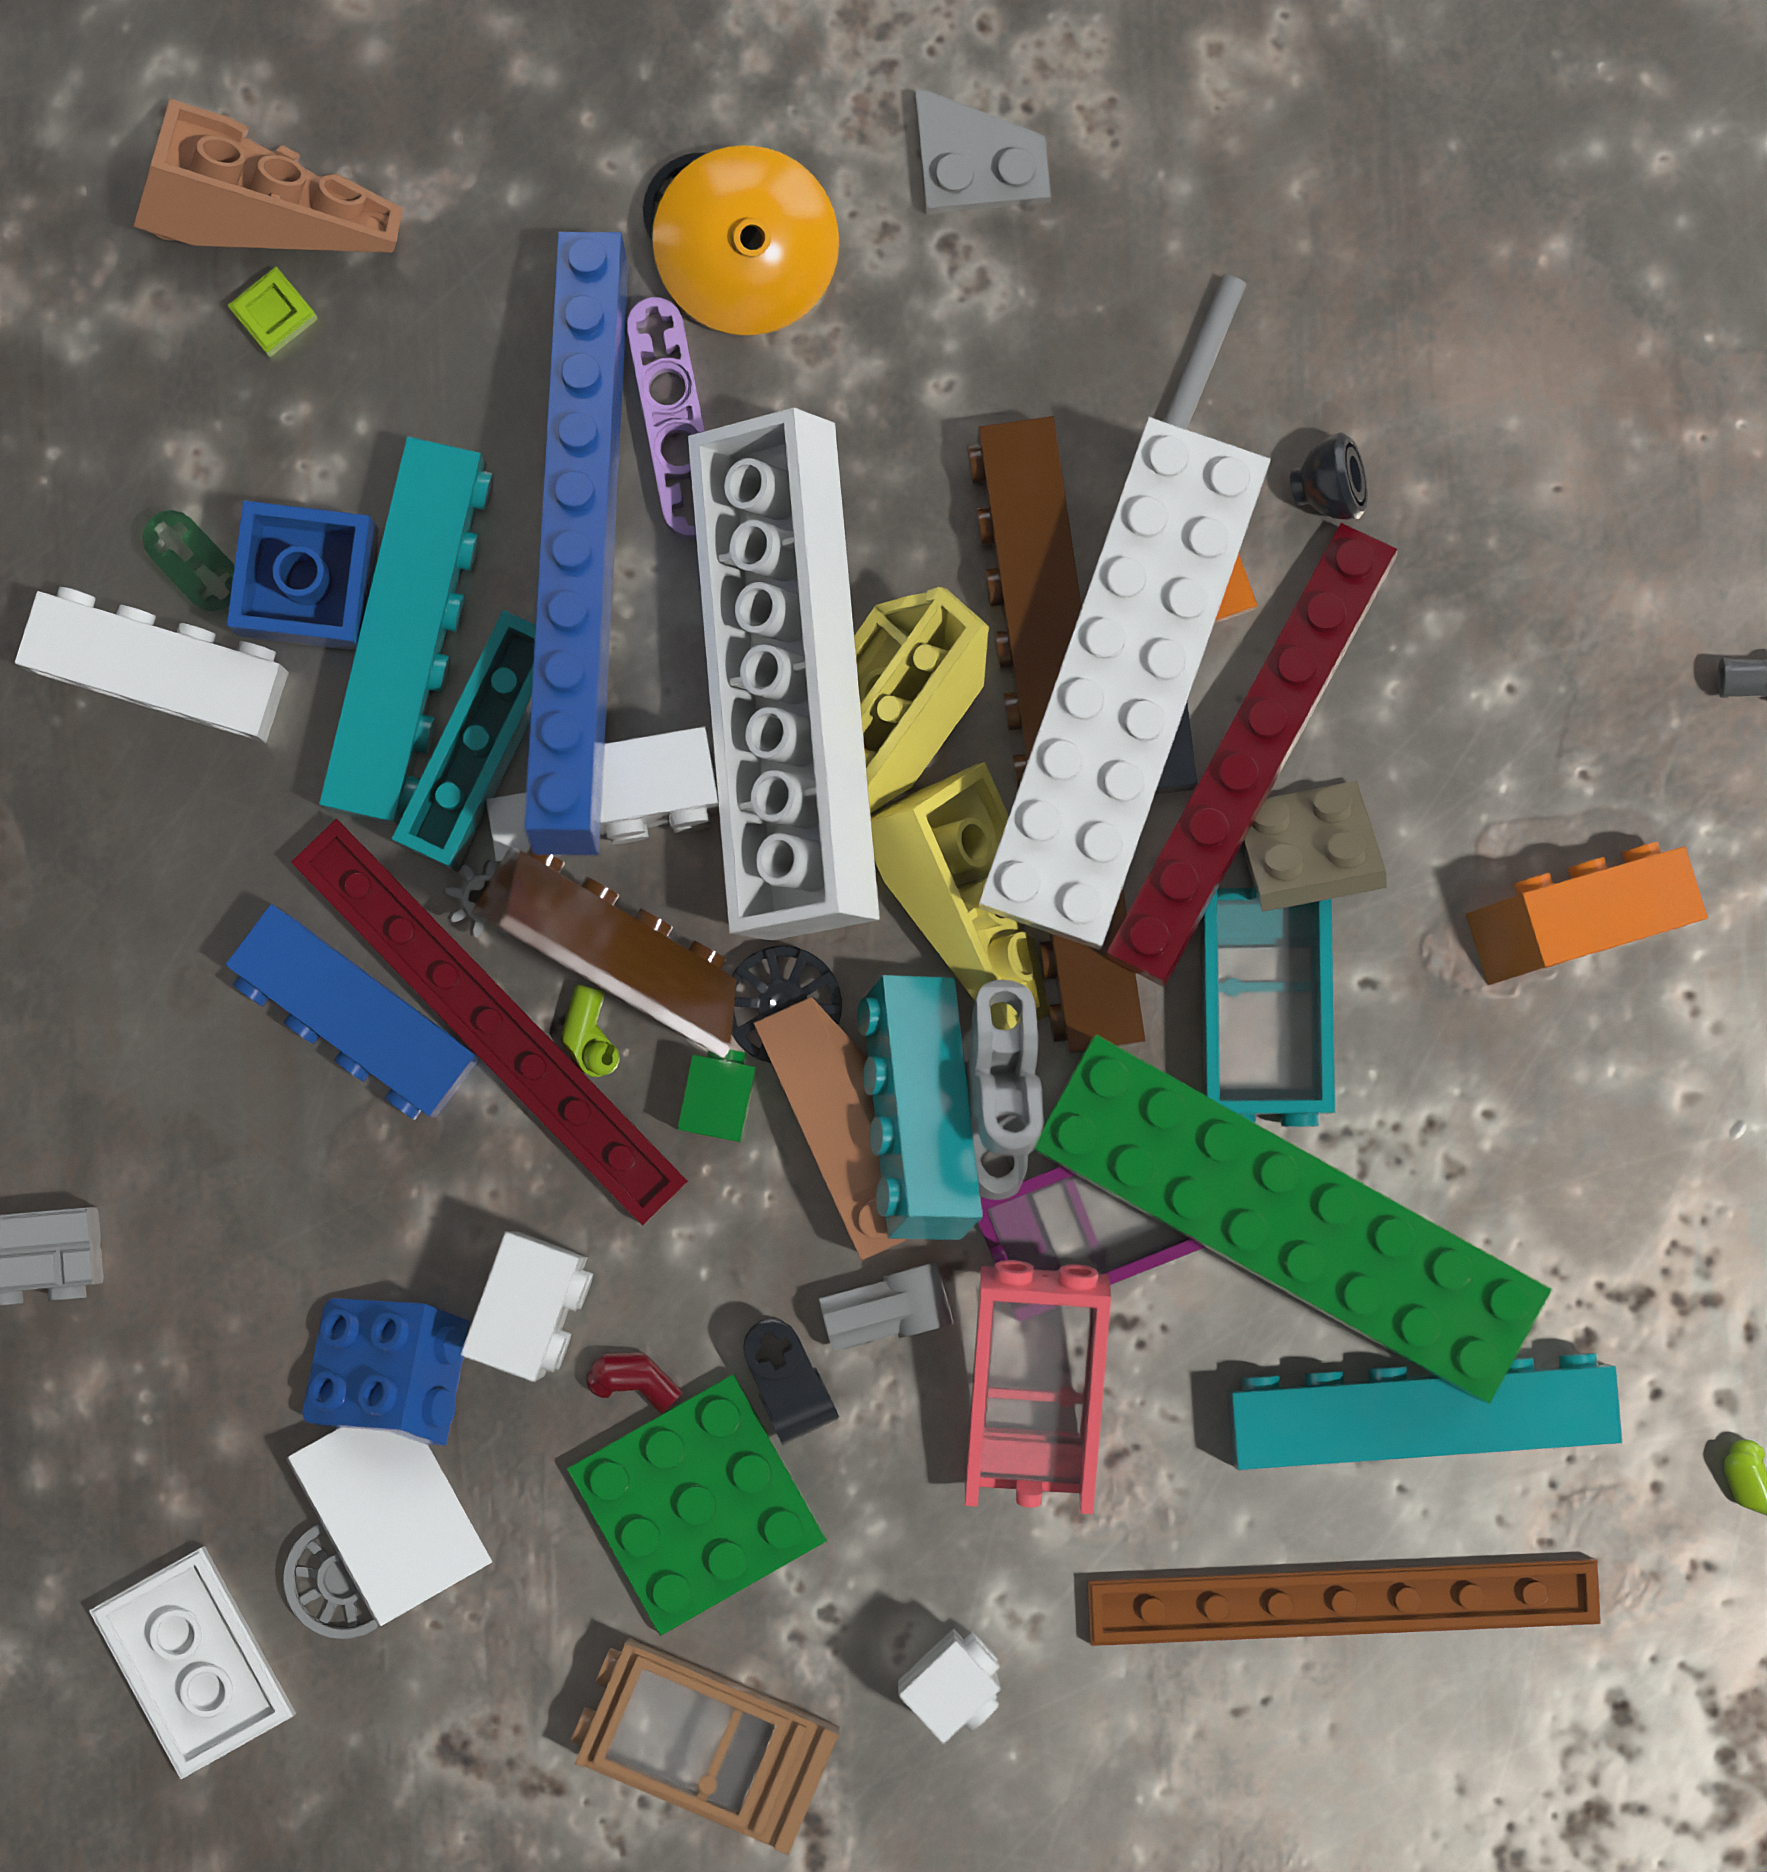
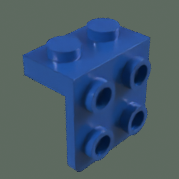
M330 1299L325 1304L322 1312L303 1406L304 1420L318 1426L389 1431L427 1445L447 1446L450 1425L455 1415V1399L462 1362L465 1357L461 1353L468 1336L470 1321L423 1303Z

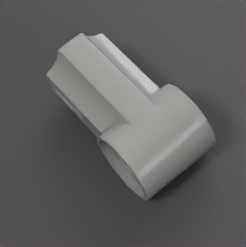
M938 1261L882 1276L883 1281L819 1298L832 1350L852 1348L898 1334L899 1338L953 1324L954 1321Z

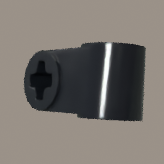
M769 1318L761 1320L750 1327L744 1338L743 1345L746 1362L761 1392L758 1395L782 1446L840 1419L817 1368L812 1367L803 1345L791 1325L779 1319ZM768 1332H772L776 1340L787 1337L790 1345L782 1350L784 1361L777 1365H773L768 1357L758 1360L754 1355V1352L762 1348L760 1337Z

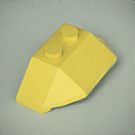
M937 587L927 590L926 593L905 596L875 605L854 635L870 813L907 791L915 784L984 687L989 626L949 590L943 587Z

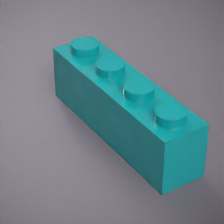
M502 610L392 837V840L400 846L456 873L487 811L486 799L494 797L531 721L536 625L505 610Z
M882 975L868 994L861 999L857 1012L858 1030L862 1036H866L868 1059L864 1066L863 1075L864 1088L868 1095H873L875 1114L870 1128V1146L873 1154L879 1155L881 1179L878 1182L876 1191L877 1209L881 1216L886 1217L888 1239L961 1240L982 1219L955 978Z

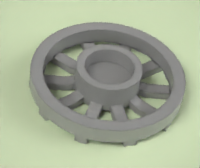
M320 1523L303 1534L288 1555L284 1568V1590L289 1606L306 1627L325 1637L351 1639L366 1635L377 1629L378 1626L374 1619L361 1625L358 1624L355 1601L360 1599L364 1604L365 1602L336 1549V1554L330 1556L314 1540L320 1534L326 1532ZM305 1547L323 1563L319 1569L297 1566V1562ZM296 1576L317 1579L318 1587L299 1597L295 1578ZM323 1596L328 1602L318 1620L309 1613L304 1605ZM337 1605H345L349 1628L328 1625Z

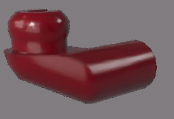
M641 1352L606 1353L595 1359L592 1368L586 1374L588 1389L595 1396L609 1398L613 1392L638 1390L660 1414L684 1393L648 1355Z

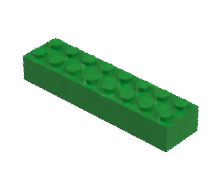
M1094 1035L1087 1045L1042 1126L1037 1145L1033 1149L1034 1152L1452 1386L1489 1404L1553 1290L1098 1035Z

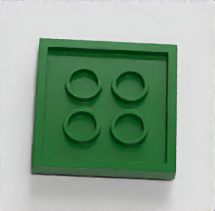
M734 1373L567 1468L660 1636L827 1542L824 1532Z

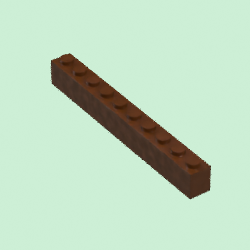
M1054 416L979 426L978 445L967 446L972 483L984 482L987 506L976 508L981 545L993 544L996 568L985 569L990 607L1002 606L1005 630L994 631L999 669L1011 667L1014 692L1003 693L1008 731L1020 729L1023 754L1012 755L1017 793L1082 610ZM1123 886L1100 950L1049 933L1050 941L1039 942L1044 979L1056 978L1059 997L1058 1004L1048 1005L1053 1042L1065 1041L1067 1054L1084 1052L1094 1035H1098L1118 1047L1145 1042L1136 973L1108 960L1106 953L1127 916Z

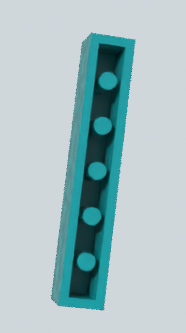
M409 436L406 438L319 805L327 811L398 826L421 779L413 777L418 752L428 754L434 736L436 717L427 715L433 691L443 692L450 667V656L442 654L447 630L457 632L464 609L465 595L456 593L462 569L472 570L477 555L479 534L471 532L476 508L486 510L493 486L494 475L493 473L485 472L487 464L479 452Z
M1597 1353L1558 1355L1559 1367L1535 1369L1533 1357L1515 1358L1490 1404L1470 1396L1433 1374L1432 1376L1407 1377V1366L1369 1368V1380L1344 1382L1343 1371L1305 1373L1306 1385L1280 1386L1279 1375L1242 1377V1389L1227 1390L1232 1466L1237 1470L1619 1444L1622 1443L1616 1366L1598 1364Z

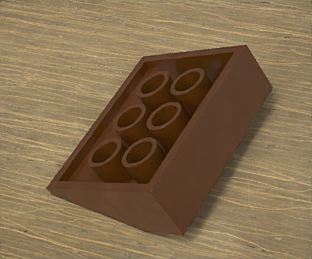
M531 846L527 853L509 847L471 913L685 1039L723 1058L725 1057L731 1046L737 984L736 978L721 970L727 960L726 958L695 940L687 950L667 938L673 929L671 925L640 908L635 918L613 906L619 897L617 893L588 876L585 877L581 886L560 874L565 862L554 855H536L533 853Z

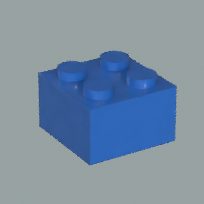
M243 500L227 627L238 637L356 651L372 584L378 526L370 515Z

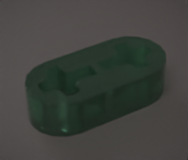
M167 510L151 517L144 527L142 536L144 549L149 557L199 609L215 616L228 614L235 564L183 512ZM169 526L175 532L183 527L187 528L188 531L184 533L182 540L194 555L186 562L171 549L166 550L163 554L159 552L165 543L159 534L166 527ZM204 564L218 577L226 572L230 574V577L224 583L230 592L222 600L213 594L205 600L202 598L201 595L206 591L207 586L195 573L201 565Z

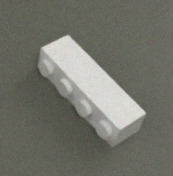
M59 587L56 596L37 591L15 660L16 665L34 674L267 743L289 673L282 665L273 662L276 655L275 651L244 641L239 642L237 651L213 644L216 636L215 633L185 623H179L177 632H172L153 626L156 618L155 615L125 605H119L117 614L93 608L96 600L95 597L70 588Z

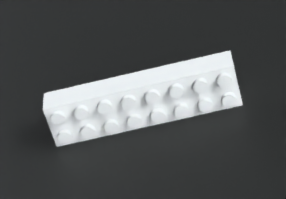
M790 408L688 436L729 932L730 934L773 941L880 920L835 423L805 411Z
M1150 417L1148 418L979 902L980 909L1100 950L1271 458Z

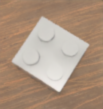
M705 727L604 744L600 836L607 835V838L611 839L612 844L649 838L647 828L670 824L674 833L707 829L711 827L710 817L720 815L714 761L710 740Z
M518 1231L506 1232L461 1355L531 1381L544 1377L547 1370L554 1372L555 1369L559 1370L572 1335L562 1330L569 1309L574 1311L577 1309L581 1310L592 1282L593 1273L583 1270L588 1257Z

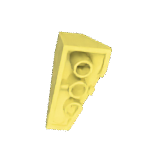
M982 762L900 798L872 815L870 819L874 861L884 883L974 1001H976L979 990L986 983L1003 979L1023 984L1031 991L1035 1000L1037 1022L1049 1014L1048 1001L1035 939L1028 933L1023 932L1022 923L979 908L983 890L1009 819V815L986 763ZM1004 1002L991 1005V1020L996 1029L1009 1030L1019 1022L1018 1014L1011 1005Z

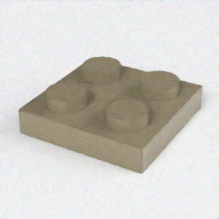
M1357 781L1266 798L1242 843L1261 912L1387 888L1386 869Z

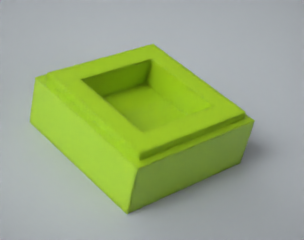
M277 267L273 268L228 305L269 357L273 356L318 319L314 311Z

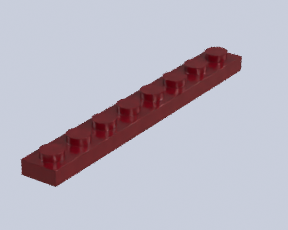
M1340 523L1107 950L1108 960L1165 987L1397 558V548Z
M336 818L291 861L305 878L642 1226L689 1182L340 820Z

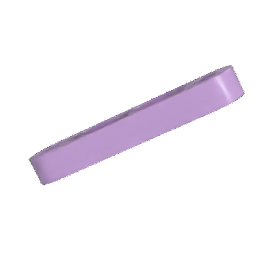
M650 297L636 304L627 319L629 342L665 521L668 528L676 536L685 540H697L696 527L688 526L683 516L674 517V510L683 507L680 483L670 488L666 486L667 478L675 480L690 478V463L684 466H674L663 458L661 452L664 441L670 435L675 433L694 435L705 432L684 323L679 309L668 300ZM659 313L663 323L673 322V328H668L664 331L667 355L670 356L680 351L681 359L661 358L643 366L642 359L644 357L656 358L650 335L646 333L639 334L638 329L648 325V315ZM664 372H672L679 375L686 385L683 397L672 405L657 403L650 395L652 380Z

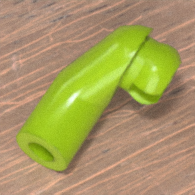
M575 984L561 1032L562 1044L581 1071L591 1077L606 1076L617 1068L620 1055L616 1046L610 1043L597 1024L605 992Z
M1742 1439L1736 1441L1731 1445L1730 1455L1724 1461V1473L1733 1497L1742 1507L1767 1516V1469L1764 1462H1762L1765 1458L1764 1449L1753 1440Z

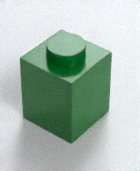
M729 1049L724 1058L709 1050L707 1057L692 1055L677 1130L742 1143L757 1071L756 1067L744 1065L746 1053Z

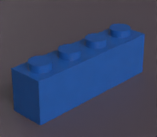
M270 904L225 964L239 975L232 984L235 988L262 1007L269 998L289 1012L283 1021L286 1026L313 1045L320 1036L340 1050L334 1058L337 1064L362 1082H365L370 1074L374 1075L391 1088L384 1098L413 1120L418 1117L421 1111L429 1117L436 1118L480 1060V1057L284 910L273 904Z

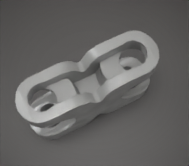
M1003 979L986 983L979 990L972 1012V1029L965 1034L962 1043L979 1192L981 1197L993 1200L1007 1199L1014 1196L1020 1190L1027 1172L1028 1153L1036 1147L1043 1126L1041 1082L1039 1076H1035L1038 1051L1035 1000L1031 991L1023 984ZM999 1002L1011 1005L1018 1014L1019 1022L1009 1030L994 1028L991 1020V1005ZM988 1150L991 1153L1008 1155L1010 1173L1001 1178L990 1176L982 1167L981 1157Z

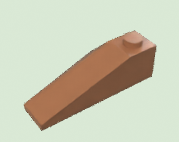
M169 99L133 227L149 231L164 240H178L194 246L393 253L397 242L403 208L339 174H328L323 177L314 174L298 163L299 153L283 145L274 153L246 138L249 127L230 117Z
M808 997L754 1022L861 1261L908 1240L888 1239L886 1217L881 1216L877 1209L876 1191L878 1182L881 1179L879 1155H874L870 1146V1128L875 1118L873 1095L866 1093L863 1080L864 1066L868 1057L812 997Z

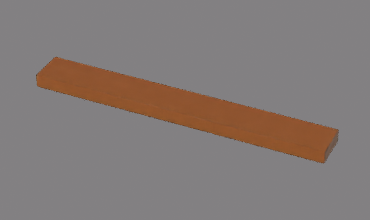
M1594 1558L1087 1580L1091 1646L1601 1624L1597 1560Z

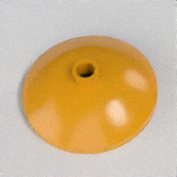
M752 145L730 146L714 150L694 160L682 169L666 188L656 209L653 221V259L661 283L668 295L693 320L710 329L726 334L739 336L765 334L779 330L800 319L824 294L832 279L838 259V224L834 209L825 190L817 179L800 163L785 154L765 147ZM746 226L755 227L761 233L762 242L756 250L745 248L740 241V233Z

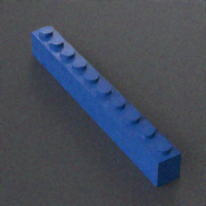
M558 232L525 811V831L533 853L536 855H599L629 272L621 232Z

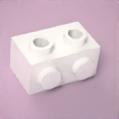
M953 1628L898 1680L899 1696L944 1744L964 1724L970 1731L975 1730L999 1706V1703L996 1701V1694L1001 1688L995 1673L1000 1668L997 1663L998 1658L974 1632H971L963 1639Z

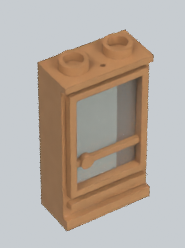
M628 1638L622 1652L610 1647L595 1682L606 1687L597 1711L587 1707L584 1708L570 1743L581 1747L575 1764L581 1767L585 1766L770 1845L775 1850L789 1855L839 1736V1726L633 1638Z

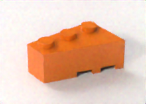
M1658 841L1621 852L1624 864L1607 868L1604 857L1567 868L1570 880L1553 884L1550 873L1535 876L1513 884L1516 896L1466 913L1488 986L1708 919L1686 846L1661 853Z

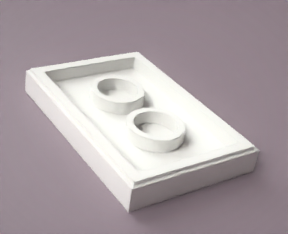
M341 1427L286 1458L378 1627L492 1563L485 1547L427 1444L389 1431Z
M205 1546L89 1610L180 1779L185 1778L296 1714Z

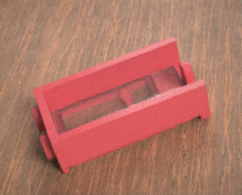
M1016 1260L1000 1261L995 1264V1267L981 1266L965 1473V1506L978 1507L979 1487L1016 1489V1503L1029 1508L1038 1507L1042 1504V1491L1079 1493L1080 1513L1093 1514L1111 1306L1109 1275L1098 1274V1271L1092 1267L1076 1264L1062 1266L1059 1271L1033 1270L1034 1268L1031 1264Z

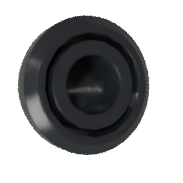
M1340 432L1320 441L1308 453L1302 467L1293 468L1290 471L1292 494L1299 506L1310 504L1321 514L1342 520L1359 519L1364 513L1368 502L1366 473L1357 445L1345 433Z

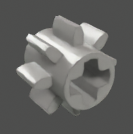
M489 859L483 865L482 874H474L472 869L466 864L459 865V873L464 880L458 888H443V893L456 897L458 907L448 915V920L456 922L465 917L472 920L470 935L477 938L483 932L484 923L488 922L471 913L476 904L468 902V895L470 890H481L484 886V881L489 882L497 868L496 861ZM494 926V928L497 929L499 932L505 933L504 931Z

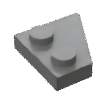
M916 90L915 99L926 214L1050 203L1051 192L1045 135L933 92Z

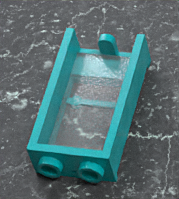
M1254 885L1251 888H1218L1200 920L1203 1094L1256 1123V1115H1281V1127L1319 1126V1114L1335 1113L1332 899L1261 912Z

